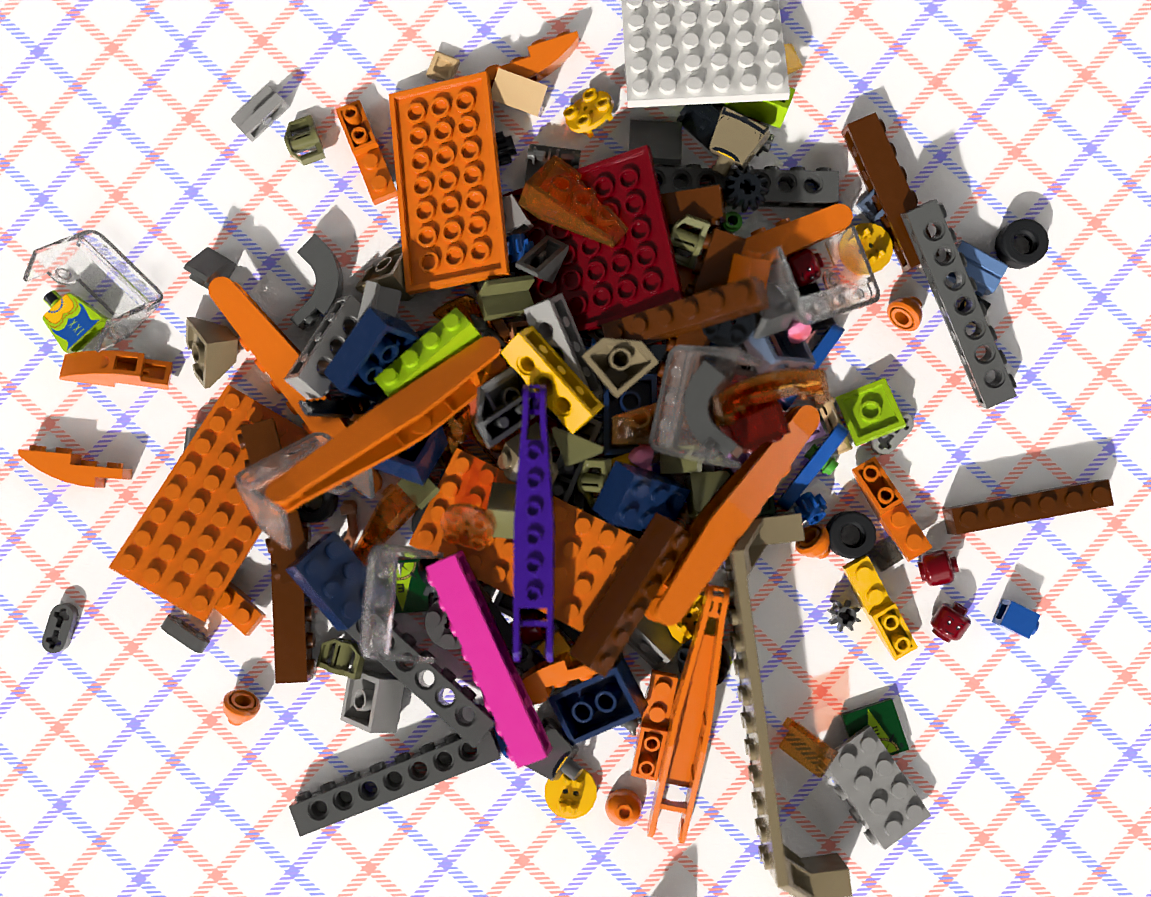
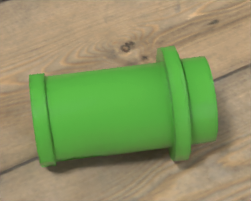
M734 211L727 212V222L721 224V230L734 234L742 226L743 220L741 215Z
M814 443L804 457L810 459L819 447ZM836 457L829 458L821 468L822 474L830 475L839 464L835 461Z

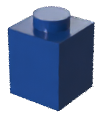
M1002 599L992 623L1018 636L1030 639L1031 635H1034L1039 628L1038 620L1041 615L1011 600Z

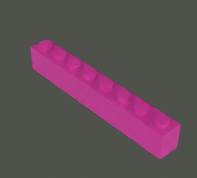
M463 550L426 567L427 579L438 593L439 606L448 615L450 630L455 637H458L462 646V656L466 662H469L473 670V680L484 694L485 707L494 716L496 731L499 736L504 738L509 759L512 762L514 761L517 769L546 758L553 748Z

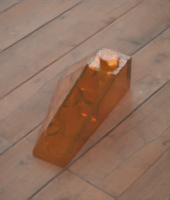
M556 155L549 159L525 182L518 205L540 220L614 247L628 231L626 225L611 208L602 205L596 198L597 192L592 187L587 188L580 180L582 175Z

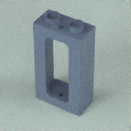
M788 328L787 330L770 335L779 356L776 355L768 336L760 339L753 338L754 330L749 339L743 342L759 377L801 380L808 375L816 361L806 341L799 344L790 343L787 338Z

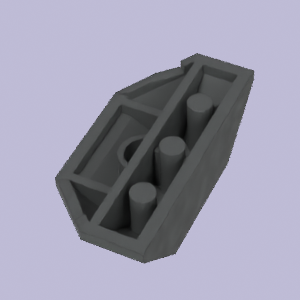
M511 366L477 387L475 425L487 448L493 447L522 426L523 386L526 383ZM530 415V420L535 418L537 415Z

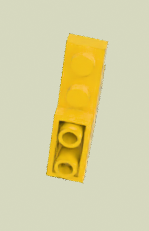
M864 555L842 566L851 583L850 587L892 658L896 661L917 649L918 646L896 604L891 601L869 557Z

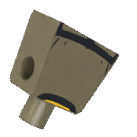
M723 107L709 147L711 153L718 156L712 170L726 177L733 164L741 169H745L770 136L769 128Z

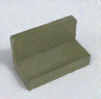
M525 275L485 281L476 297L484 321L525 315L524 309L534 304L529 292L530 287L535 281L534 276Z

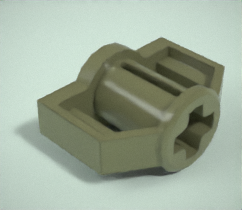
M311 115L288 123L284 141L292 158L304 166L326 158L320 136ZM309 127L307 131L292 135L293 132ZM315 147H316V149H317V150H315V151L306 153V154L301 155V156H298V155H297L298 153H301V152H303V151H306V150H309V149H312V148H315Z
M686 214L672 224L669 230L672 246L691 252L690 257L674 252L676 264L693 268L709 229V221ZM685 223L701 230L696 234L678 227Z
M590 458L585 460L581 473L578 476V490L592 508L597 500L592 492H601L612 469L611 459ZM590 468H601V474L591 473Z
M334 638L322 643L316 666L336 675L354 680L360 679L366 655L357 642L345 638ZM336 643L332 661L328 663L332 645ZM353 651H354V653H355V658H354V662H353V666H352V670H351V669H349V665H350L352 653H353Z

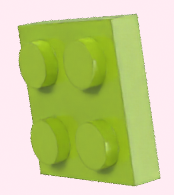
M885 378L835 397L846 426L850 430L849 433L855 447L906 427L904 418Z

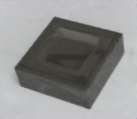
M886 536L875 543L868 553L879 572L885 571L904 559L890 536Z

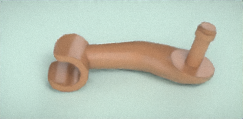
M344 500L340 507V513L342 516L347 515L348 530L343 540L352 549L359 534L356 516L357 503L355 500Z

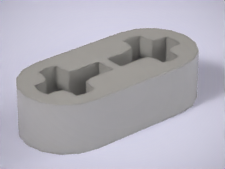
M901 412L906 420V428L879 437L882 439L888 435L891 436L886 442L889 446L888 448L880 449L878 447L880 445L878 438L871 440L870 446L873 452L879 455L893 452L914 427L912 416L907 412Z

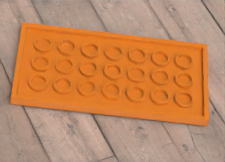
M487 71L389 94L406 293L412 295L510 276L490 75Z
M227 385L108 568L206 622L264 530L261 527L258 512L262 511L260 501L255 502L251 486L256 485L253 475L248 476L244 460L249 459L247 450H241L237 434L242 433L240 426L273 418L287 470L310 455L317 446L318 439L315 435L310 436L300 426L232 386Z
M456 448L437 486L440 488V492L429 502L409 545L439 560L463 550L476 579L513 597L514 539L487 536V505L493 482L516 483L508 480L503 470ZM553 496L555 511V619L582 632L636 546L639 538ZM535 608L547 614V608Z

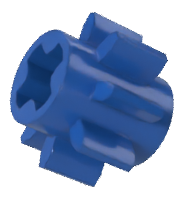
M514 234L507 237L510 265L516 266V262L534 247L533 241L526 239L525 234Z
M806 492L795 501L797 506L793 509L795 513H801L802 523L807 520L810 525L820 522L826 516L824 510L827 509V503L820 493L814 497L812 492Z

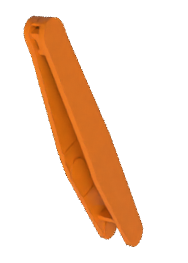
M839 203L792 221L790 218H785L776 222V227L768 230L765 227L759 228L751 232L750 237L745 238L746 241L741 255H745L746 250L762 253L761 258L772 261V266L802 249L809 248L843 232L852 222V211L845 204ZM677 264L684 295L687 285H692L695 274H692L691 268Z
M226 277L213 279L208 287L211 299L240 336L238 341L247 352L251 351L256 357L254 362L263 373H268L272 379L270 381L272 387L278 394L282 393L288 400L286 405L290 411L302 418L304 421L302 426L310 436L315 435L320 444L317 446H322L346 429L349 425L344 418L306 416L303 413L299 401H306L307 399L284 380L301 354V351L238 283ZM327 393L324 397L315 398V400H331V396ZM370 468L349 479L356 491L364 496L378 493L383 485L381 474L374 468Z
M492 336L478 339L373 408L328 442L319 446L299 463L271 481L265 489V495L272 507L279 513H289L305 502L393 457L429 436L477 397V387L507 369L505 360L499 356L501 352L499 340Z
M812 405L792 407L781 422L695 517L687 530L693 536L675 563L673 570L662 584L658 594L646 610L644 615L647 619L653 622H660L666 626H673L681 621L702 590L714 577L715 572L723 561L727 559L731 550L747 528L759 515L761 508L768 498L775 493L778 483L791 471V464L820 423V415L815 407Z
M707 584L701 610L672 705L666 743L648 820L647 837L653 838L655 835L659 810L664 809L682 813L677 839L678 843L682 844L686 841L712 727L724 623L730 595V588ZM719 589L721 593H714L713 590L718 591ZM708 617L716 618L714 635L704 633ZM665 783L688 787L685 802L670 801L662 798Z

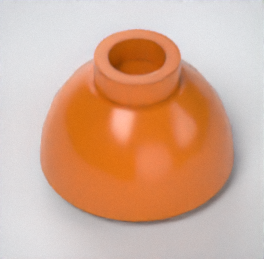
M914 296L894 300L887 307L889 320L895 327L901 330H916L923 318L922 302Z
M813 524L803 529L805 540L795 542L796 550L801 555L810 558L817 557L823 559L827 557L831 549L829 547V532L822 524Z
M246 690L229 691L223 699V711L229 723L235 726L242 725L253 719L261 707L259 699L253 693Z
M624 788L618 789L608 796L605 803V811L610 821L615 825L622 827L630 826L639 819L642 812V803L634 791Z

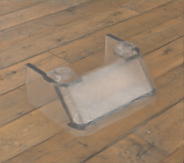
M855 226L824 242L833 266L823 272L822 280L826 288L824 291L804 297L800 296L781 246L774 248L761 257L762 259L772 261L767 285L768 283L774 284L797 310L793 317L794 320L804 325H811L868 307L879 300L880 289Z
M90 229L34 249L22 278L25 282H29L47 274L61 285H72L79 282L113 316L107 319L94 348L97 352L129 338L160 306L163 299L162 291L102 233Z
M677 345L673 347L668 353L649 439L650 446L653 450L662 454L702 464L740 468L739 462L718 454L719 451L714 446L709 451L694 437L685 417V394L693 374L704 361L712 365L729 381L734 378L737 365L761 366L762 361L740 348Z
M317 432L309 434L240 471L235 477L237 489L260 530L286 549L292 547L286 511L266 498L265 489L271 481L310 455L319 446L332 439L326 433ZM372 468L327 492L341 495L354 488L369 499H373L375 492Z
M390 544L375 545L370 550L368 556L360 651L363 656L369 659L434 663V658L393 655L389 654L398 556L413 559L443 558V553Z

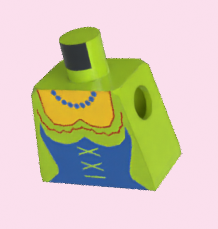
M52 290L43 298V301L51 309L43 315L42 319L62 350L66 353L80 352L112 322L85 300L70 292L61 297L56 290Z

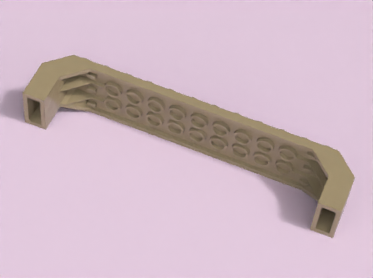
M801 513L756 517L731 550L727 559L723 561L721 569L725 570L727 580L723 581V587L730 588V606L727 607V618L734 629V633H730V642L732 649H735V652H737V659L733 660L735 675H738L741 685L737 686V695L739 702H742V706H744V712H740L742 728H745L748 738L744 739V748L746 755H749L751 765H747L749 781L752 782L753 788H755V792H751V801L758 815V818L754 819L756 834L759 835L762 845H758L760 862H763L764 870H769L777 888L793 897H853L849 868L838 853L801 858L785 846L782 841L747 577L767 545L804 541L805 538Z

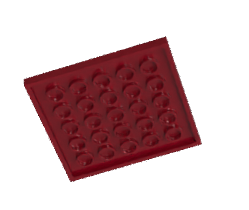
M648 145L502 195L504 197L512 194L522 205L534 225L532 229L525 233L526 239L533 241L534 246L546 235L569 245V250L553 284L534 276L535 281L530 287L529 292L534 304L562 293L579 334L601 328V324L684 298L652 152ZM518 268L519 276L531 275Z

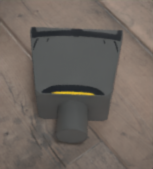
M543 718L541 724L553 749L546 758L526 765V767L552 781L558 780L563 773L575 781L584 769L573 760L579 751L578 746L571 745L565 732L552 718Z

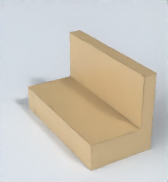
M498 68L491 89L492 100L541 117L544 110L542 104L548 86Z

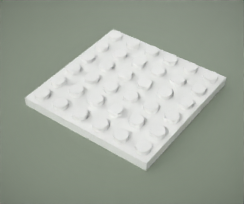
M621 0L628 108L789 100L790 89L779 0Z

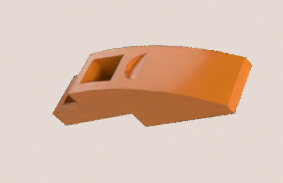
M564 31L559 33L556 38L547 41L546 39L536 40L531 46L527 47V58L516 57L508 64L502 66L496 64L487 67L485 71L490 75L491 89L498 68L536 82L541 81L558 69L579 46L578 32Z
M360 100L335 109L374 205L397 197L393 178Z
M96 350L74 352L64 355L59 379L115 387L116 383L169 390L173 362L145 358V353Z
M29 445V450L18 449V455L28 464L53 478L67 483L93 488H105L106 478L132 480L133 469H123L124 463L107 462L106 467H98V461L81 460L82 455L72 454L73 449L56 447L55 452H46L47 446Z
M875 456L851 470L880 524L891 541L896 543L908 562L933 548L903 504L904 499Z
M232 582L215 607L221 615L245 636H250L266 616L263 611L251 602L252 598Z
M568 652L554 656L553 662H547V660L540 662L520 677L532 704L537 705L549 698L553 685L555 688L563 687L571 680L579 679L580 681H585L593 678L597 673L587 668L578 660L571 661Z
M654 669L651 671L648 689L645 694L648 707L641 716V724H639L631 776L654 781L658 779L678 674Z

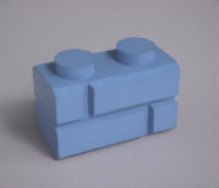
M963 240L955 244L958 252H962L967 261L965 270L968 277H972L976 283L977 291L975 294L983 297V295L988 296L994 293L1008 265ZM953 272L949 273L946 279L955 283V274Z

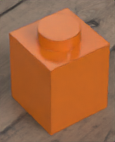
M746 250L745 255L734 253L727 284L749 277H756L764 281L766 289L772 261L762 259V253Z

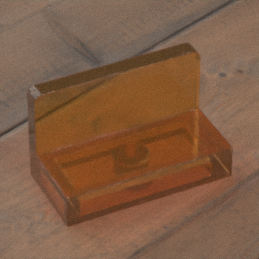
M787 717L782 726L789 731L779 744V748L815 776L822 778L839 752L803 725Z

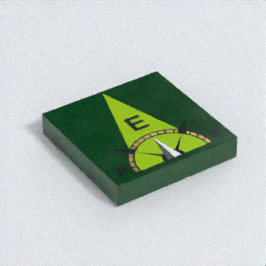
M420 559L373 562L374 577L387 591V594L376 603L379 606L376 610L380 614L424 612L429 610V595H423L426 584L421 580L417 571V563Z
M892 698L840 714L848 738L866 725H869L891 756L909 750Z

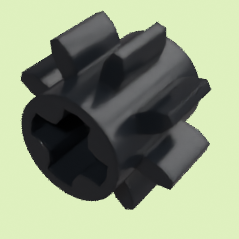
M503 131L497 132L496 142L500 166L512 163L511 156L517 154L512 136L505 137Z

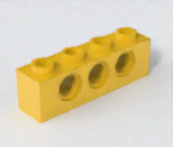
M533 325L519 332L502 350V356L525 380L526 384L547 385V407L550 408L562 425L572 434L586 425L604 407ZM532 388L535 393L540 392V388Z

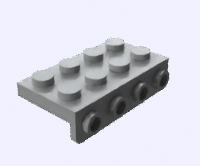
M866 725L828 754L818 756L821 762L818 765L819 769L827 779L831 777L836 784L833 788L842 801L846 800L851 807L848 810L850 815L858 824L860 822L866 829L863 833L873 846L877 844L886 850L932 816L871 726Z

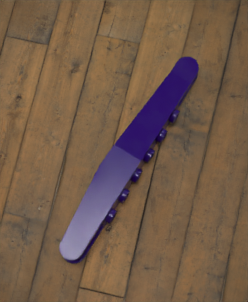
M524 384L514 514L513 659L514 662H520L522 658V626L547 627L546 659L547 662H553L555 511L547 418V385ZM530 388H540V392H531ZM530 415H540L541 440H529ZM522 608H547V619H522Z

